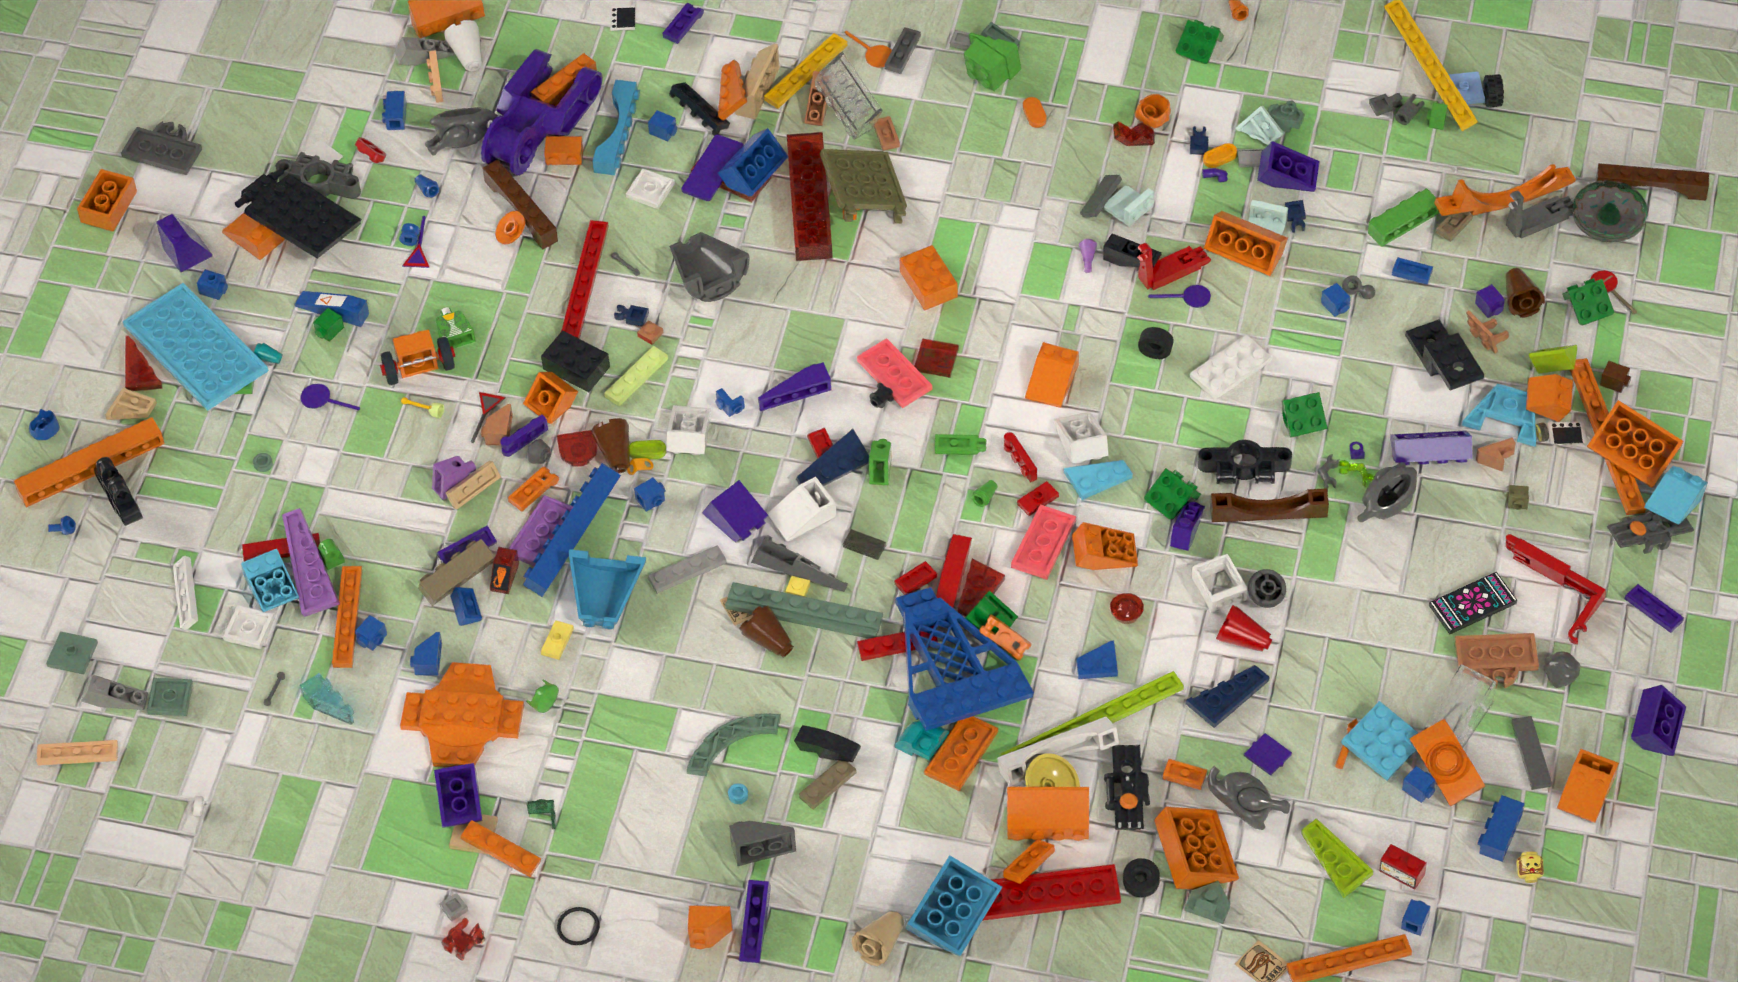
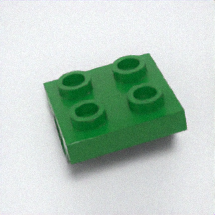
M1320 392L1282 400L1283 421L1286 428H1288L1290 438L1328 429Z
M990 590L965 617L978 630L986 625L990 615L995 616L1009 627L1018 618ZM994 626L991 631L996 634L999 628Z

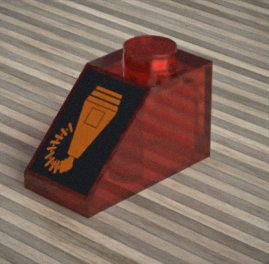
M498 547L493 562L490 591L509 594L519 566L517 550Z

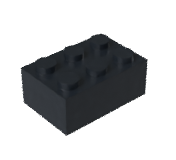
M563 330L541 355L543 370L553 372L559 378L588 393L610 368L608 353Z

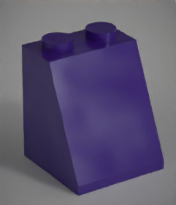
M174 214L156 221L163 250L180 273L213 256L195 230Z
M740 480L712 500L702 512L706 518L735 543L740 539L742 541L746 540L752 535L750 531L754 528L760 529L766 524L764 520L768 517L765 510Z

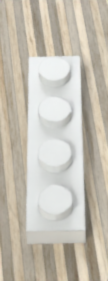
M183 556L173 565L180 628L188 630L198 621L191 558Z

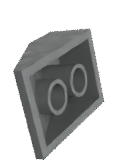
M739 821L729 825L731 847L737 866L796 852L794 827L756 821Z

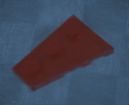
M972 558L965 587L959 602L958 613L967 616L989 590L995 594L1004 582L1005 575Z

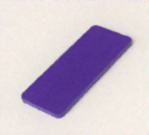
M715 135L682 186V192L705 201H711L723 182L718 172L744 144L721 135Z

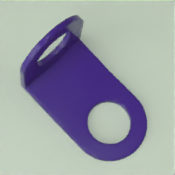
M1355 441L1350 444L1351 459H1364L1365 452L1363 451L1362 443ZM1358 444L1360 449H1353V445Z

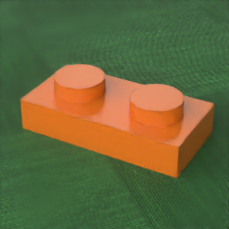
M1168 759L1163 779L1201 790L1207 775V769Z

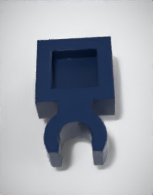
M1194 126L1193 136H1190V154L1204 155L1208 151L1206 127L1203 126V131L1198 132L1196 131V126Z
M1303 200L1285 202V207L1288 208L1287 221H1293L1291 224L1292 232L1295 233V226L1297 225L1302 227V231H1305V222L1303 220L1306 219Z
M617 305V311L621 313H614V318L616 320L626 319V324L642 327L646 323L649 308L631 305L627 309L623 305Z

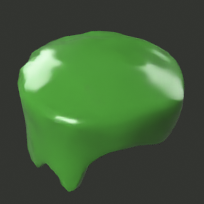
M542 680L545 685L536 690L531 701L526 700V702L538 712L546 713L554 705L559 688L555 684Z

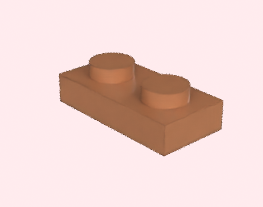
M887 116L873 120V126L882 150L900 147V141L891 117Z

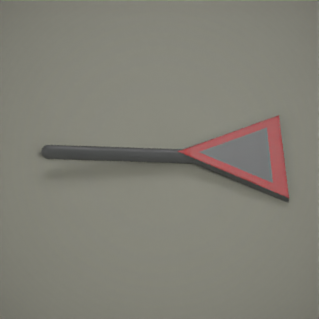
M479 392L483 414L471 439V443L475 442L486 414L506 399V397Z

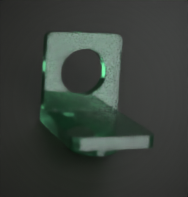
M539 799L537 801H527L528 814L551 813L552 829H556L554 800Z

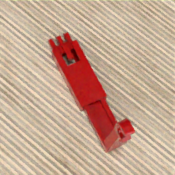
M1512 534L1506 535V548L1513 552V559L1564 587L1566 584L1590 598L1568 632L1569 641L1573 644H1578V639L1573 634L1578 629L1587 632L1585 624L1604 601L1606 589L1572 571L1570 565L1527 541L1519 539Z

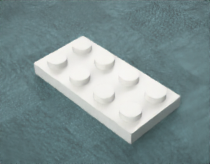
M1246 334L1192 371L1190 378L1216 400L1270 363L1272 357Z

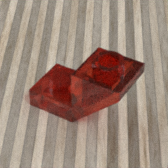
M1119 121L1113 124L1114 139L1126 146H1148L1155 144L1154 130L1142 122L1132 129Z

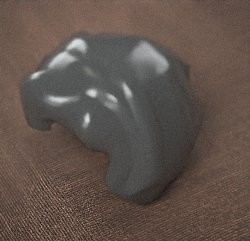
M1561 651L1547 656L1543 669L1550 684L1555 688H1561L1570 685L1576 680L1580 674V663L1570 653Z

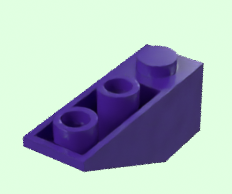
M1186 502L1173 525L1170 541L1171 547L1186 551L1190 549L1205 506L1197 502Z

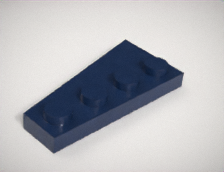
M851 429L796 477L798 484L800 485L816 477L822 486H825L869 464V454L854 429Z
M1254 665L1234 675L1232 679L1226 682L1222 681L1216 687L1200 692L1199 696L1188 698L1186 705L1215 728L1268 683L1270 677Z

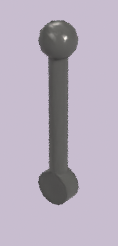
M614 252L612 254L613 259H617L625 265L635 276L640 275V271L637 268L634 269L620 258L618 253Z
M284 672L277 674L278 679L268 698L263 702L265 706L271 705V699L280 681L285 679Z

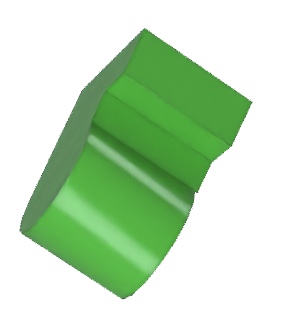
M326 539L319 544V553L327 570L345 563V559L333 539Z

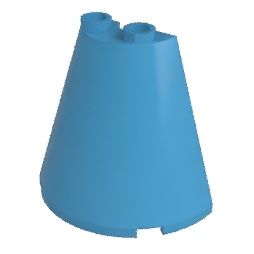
M569 549L578 618L583 621V626L585 627L597 625L605 629H614V625L618 623L643 570L646 557L627 555L626 561L591 558L588 551Z

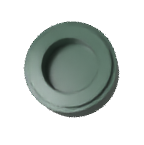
M260 453L253 459L254 468L259 472H266L273 466L272 458L267 453Z

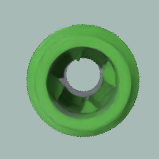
M989 480L973 492L972 500L977 506L983 507L989 504L998 488L996 482Z

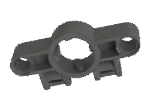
M300 152L296 161L281 159L275 165L276 170L279 168L284 170V174L278 178L279 181L289 174L325 197L333 194L354 199L361 194L359 179L357 176L352 175V163L344 164L338 160H333L332 164L327 161L320 160L318 155L310 156ZM317 174L328 176L327 180L322 183L307 182L310 180V177Z

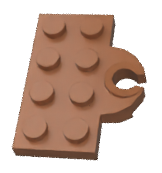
M1534 633L1455 636L1458 672L1479 673L1481 680L1493 688H1497L1498 681L1495 679L1497 676L1505 679L1503 686L1507 688L1514 684L1518 678L1519 671H1536L1539 668Z

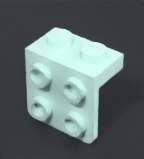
M1124 186L1107 201L1103 209L1130 227L1153 207L1154 191L1148 188L1142 194H1139L1129 186Z
M1252 200L1248 222L1283 235L1287 223L1288 208Z

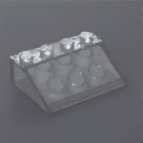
M841 52L818 74L814 82L817 90L824 95L827 105L835 111L836 118L845 126L846 133L855 140L872 130L883 110L847 57Z

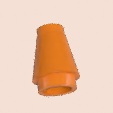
M1240 0L1228 1L1234 19L1243 21L1248 17L1249 9Z

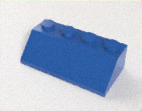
M767 128L754 134L718 174L728 188L751 197L789 156Z

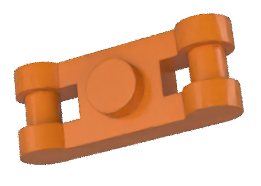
M990 615L986 625L979 629L980 633L1001 646L1017 660H1021L1025 650H1028L1032 644L998 618ZM994 626L999 628L996 634L991 631ZM1015 641L1020 644L1017 649L1012 646Z

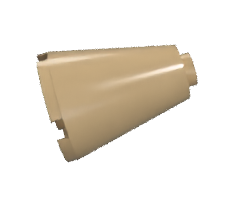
M890 911L855 933L851 943L854 951L861 953L862 956L860 958L863 961L874 966H880L887 961L904 927L902 915L898 912Z

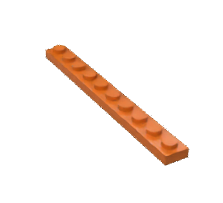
M1576 359L1575 368L1571 369L1570 372L1593 431L1596 433L1609 412L1588 359ZM1605 459L1626 515L1645 513V503L1635 478Z

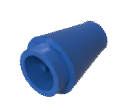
M422 174L415 178V183L424 196L432 198L438 194L439 186L436 181Z

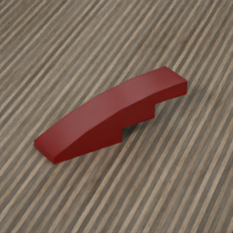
M956 534L952 536L936 594L937 598H942L953 609L957 593L960 590L962 577L965 573L972 537Z

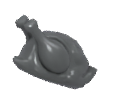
M481 107L444 111L430 120V125L435 126L437 134L433 139L427 141L425 146L431 155L434 156L445 147L463 148L476 144L486 134L488 121L492 120L493 122V119L498 115L489 109Z
M1401 462L1393 467H1385L1379 470L1362 498L1366 509L1362 514L1358 515L1357 520L1364 522L1374 516L1385 520L1401 513L1402 509L1406 508L1413 499L1417 485L1416 469L1406 467L1405 463Z
M1215 766L1210 770L1207 777L1210 791L1251 827L1264 830V821L1271 810L1282 811L1284 814L1289 813L1290 803L1287 800L1271 799L1266 786L1253 775L1246 772H1232L1218 781L1216 777L1220 770Z

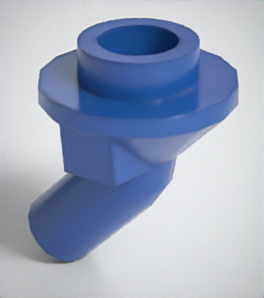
M64 516L61 518V524H48V532L62 531L64 535L73 534L76 523L71 517Z

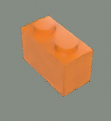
M546 136L544 151L546 165H582V136Z

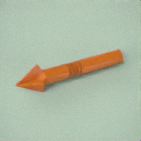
M1357 718L1347 724V734L1358 724ZM1342 745L1335 765L1339 769H1343L1349 749Z

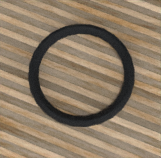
M584 907L568 909L560 916L557 922L558 935L564 942L570 945L589 943L597 936L600 928L597 915L592 910ZM575 911L589 913L596 923L593 934L582 941L567 939L561 931V923L568 914Z

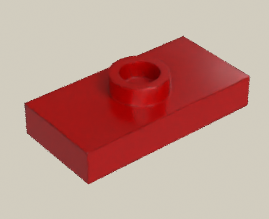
M825 428L807 435L817 459L833 446Z
M1046 481L1017 500V505L1028 516H1031L1037 512L1040 504L1046 506L1058 498L1059 492Z
M924 561L894 580L898 589L904 595H907L937 578V573Z

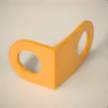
M647 458L632 459L630 465H633V472H630V466L627 468V472L629 475H634L638 470H652L653 463ZM645 461H648L651 466L647 467Z

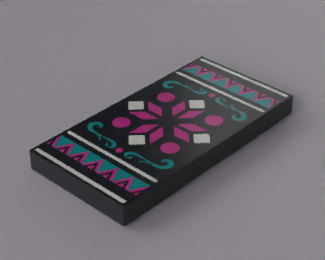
M1496 571L1429 602V607L1450 635L1517 604V599Z

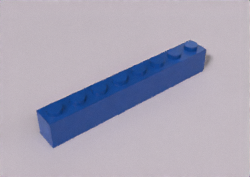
M601 463L598 469L594 467L589 475L592 479L589 483L585 481L579 490L582 492L581 496H575L570 504L573 508L571 511L566 510L561 518L564 522L562 525L557 524L552 534L555 536L552 540L547 539L542 547L545 551L543 554L538 553L533 561L536 565L533 569L529 567L523 576L526 578L523 583L525 587L543 597L569 557V549L573 550L619 480L620 474Z

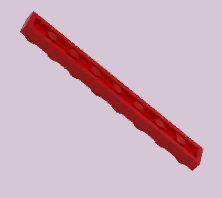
M590 220L562 326L563 331L579 339L609 228L608 222Z

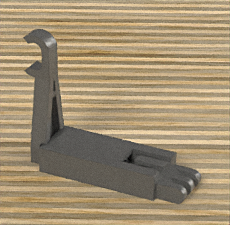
M1514 191L1510 194L1515 201L1508 204L1511 209L1506 226L1515 238L1520 237L1522 239L1569 219V216L1574 215V211L1577 208L1569 196L1562 199L1559 196H1555L1523 210L1524 197L1519 191Z

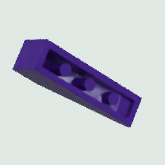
M824 362L802 369L759 396V410L764 411L831 391V378Z
M748 880L739 962L760 963L771 891L769 881Z

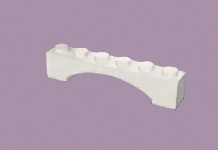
M1103 717L997 758L1000 774L1009 785L1025 780L1028 765L1039 755L1051 753L1063 756L1083 750H1104L1119 744L1117 729L1107 717Z

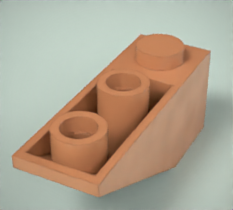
M813 72L805 124L823 125L834 81L831 73Z

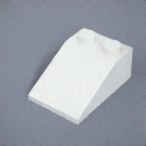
M673 405L667 430L666 451L675 454H704L711 408Z
M1091 412L1054 419L1064 450L1071 463H1082L1085 460H1097L1108 456L1107 435Z

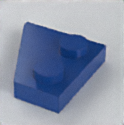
M1114 640L1077 658L1078 679L1118 676Z

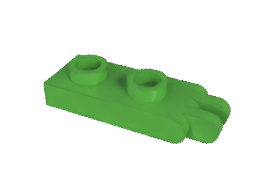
M935 434V454L977 455L979 452L986 451L987 440L979 438L978 435Z

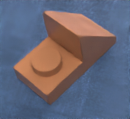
M1513 437L1478 448L1476 455L1477 463L1503 471L1504 458L1514 455L1516 443Z

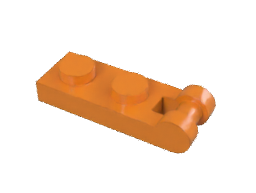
M545 466L540 468L508 497V502L523 512L547 489L555 486L559 481V476L554 473L551 474L550 470Z

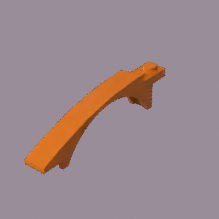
M1555 164L1549 165L1536 177L1520 186L1495 193H1482L1472 190L1461 179L1458 180L1452 195L1438 197L1435 199L1434 204L1441 216L1469 211L1472 215H1478L1508 208V204L1515 201L1510 196L1514 191H1519L1523 195L1524 203L1574 183L1576 179L1569 167L1555 169Z

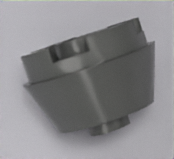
M1262 569L1251 576L1248 582V593L1251 600L1258 606L1264 608L1275 607L1283 601L1286 595V583L1278 572Z

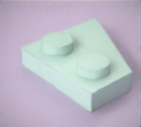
M1260 106L1236 127V130L1242 131L1267 145L1271 141L1276 142L1284 135V132L1264 106Z

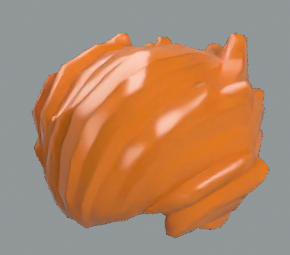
M1148 95L1140 100V104L1136 107V119L1143 122L1147 127L1158 128L1170 119V102L1162 95Z

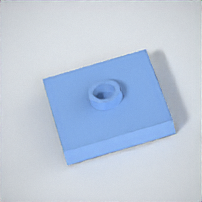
M1479 72L1448 74L1467 104L1485 103Z

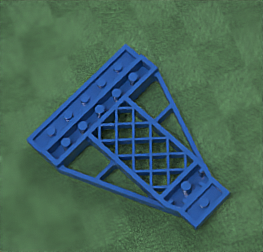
M931 587L895 599V603L903 616V626L905 629L908 706L915 719L920 720L925 731L1033 697L1034 692L1018 663L992 640L981 634L974 625L942 598H937ZM938 625L947 628V633L936 630ZM960 625L983 645L972 647ZM920 631L931 634L929 639L919 636ZM933 636L943 639L942 644L932 641ZM910 639L923 661L922 664L912 666ZM946 640L955 643V649L946 646ZM928 646L938 649L937 654L929 652L927 650ZM991 650L1007 665L985 671L976 655ZM941 651L952 654L950 659L940 656ZM954 656L965 659L963 664L953 661ZM938 661L943 664H946L947 666L945 669H942L937 667L935 664ZM951 666L960 671L958 674L948 671ZM927 670L936 688L914 693L912 674ZM965 671L973 674V676L966 678L961 676V674ZM945 677L951 678V679L955 680V682H952V683L944 682V678H945Z

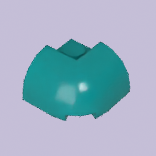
M920 720L915 721L904 730L897 740L895 748L910 756H913L915 753L930 760L949 735V730L940 726L925 731Z

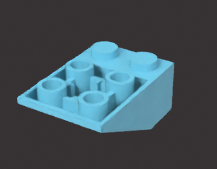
M277 549L241 563L242 573L263 613L299 598Z

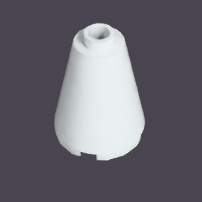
M464 20L460 21V25L452 24L445 30L444 36L463 67L473 72L482 65L479 27L475 21Z

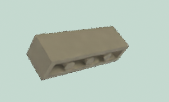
M482 539L477 542L475 540L466 546L465 551L455 553L447 564L441 563L436 567V571L430 575L428 573L420 579L418 589L432 606L452 593L455 587L462 586L494 563L495 556Z

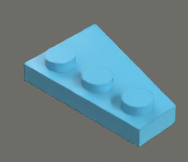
M1124 460L1064 468V474L1082 500L1133 478V473Z

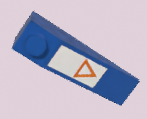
M302 291L295 303V307L320 315L329 308L342 316L343 322L362 327L369 315L367 300L352 295Z

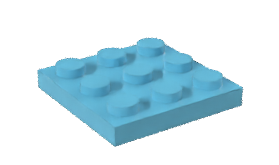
M1379 701L1342 739L1341 743L1388 781L1416 752L1409 738L1418 734V732Z

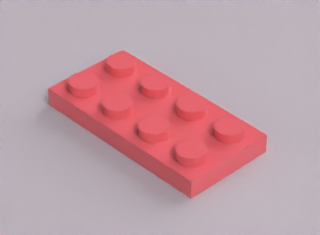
M887 338L857 356L858 363L878 383H882L887 388L892 389V397L902 408L933 390L932 384Z
M1040 504L1011 562V568L1047 580L1076 522V516Z

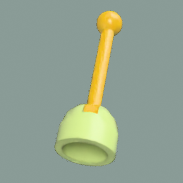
M406 397L401 399V403L404 405L411 404L428 409L429 414L436 418H441L444 413V404L438 402L428 406L410 401Z

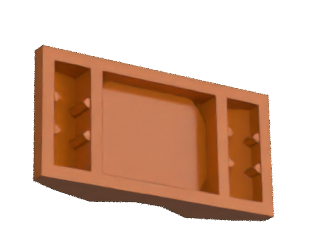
M1445 719L1409 738L1450 807L1485 787L1477 770Z

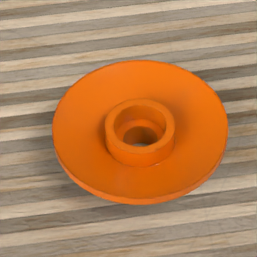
M511 211L503 216L497 225L495 233L498 242L506 245L517 240L525 227L524 216L519 211Z

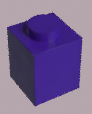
M1492 284L1476 292L1475 304L1487 318L1499 315L1503 311L1505 299Z

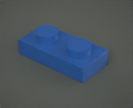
M1397 257L1392 270V276L1428 285L1433 272V266Z

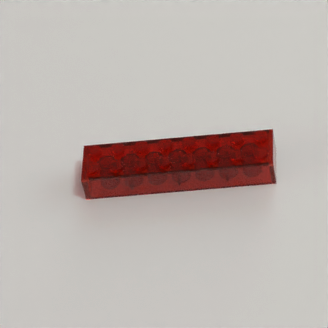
M823 132L787 134L796 261L833 259L826 170L820 156L821 150L824 149Z

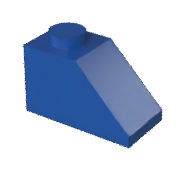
M435 632L415 648L414 656L410 658V666L414 668L415 675L439 676L442 650L440 632Z

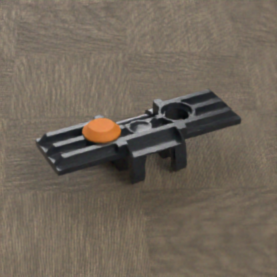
M1140 745L1112 746L1113 773L1104 775L1107 793L1105 809L1115 811V830L1144 829L1143 801L1146 806H1149L1150 796L1148 794V774L1141 771ZM1130 766L1133 770L1130 773H1125L1122 771V768ZM1114 783H1121L1122 796H1115Z

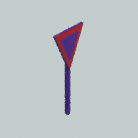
M422 216L418 246L402 267L430 268L421 248L425 216Z

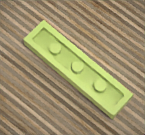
M653 346L604 393L605 398L620 406L668 360V355Z

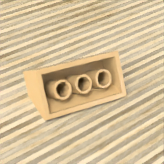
M774 43L760 50L756 58L752 59L751 69L746 72L745 82L742 85V88L745 89L746 94L744 97L747 98V103L735 111L736 115L756 120L764 103V95L769 92L780 68L778 44Z

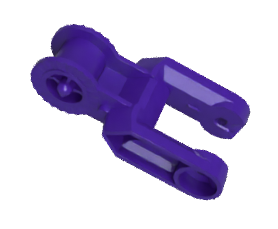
M539 49L533 50L503 88L496 109L501 115L493 119L484 135L481 147L482 161L490 164L499 159L509 163L510 170L515 175L520 176L526 172L533 162L537 147L547 135L568 136L597 98L602 85V73L588 67H583L576 76L574 84L558 105L554 106L531 97V91L548 80L553 69L548 63L552 54Z

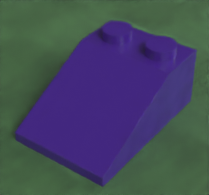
M1271 141L1261 152L1257 181L1275 188L1314 192L1316 190L1320 161Z
M474 763L434 770L442 828L468 824L471 820L474 822L482 821L479 786Z

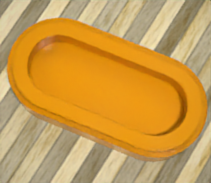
M1230 143L1213 148L1204 153L1203 163L1209 168L1219 167L1236 158L1237 148Z

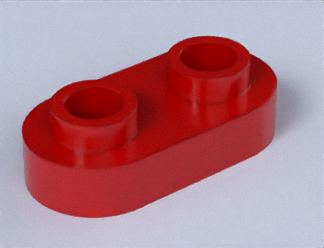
M358 137L355 146L359 152L367 154L374 163L384 161L386 157L384 151L371 141Z

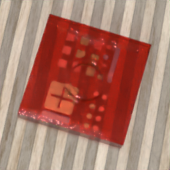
M922 339L914 367L920 373L951 378L959 345Z

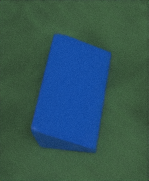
M455 587L450 597L459 626L481 621L482 616L473 588Z

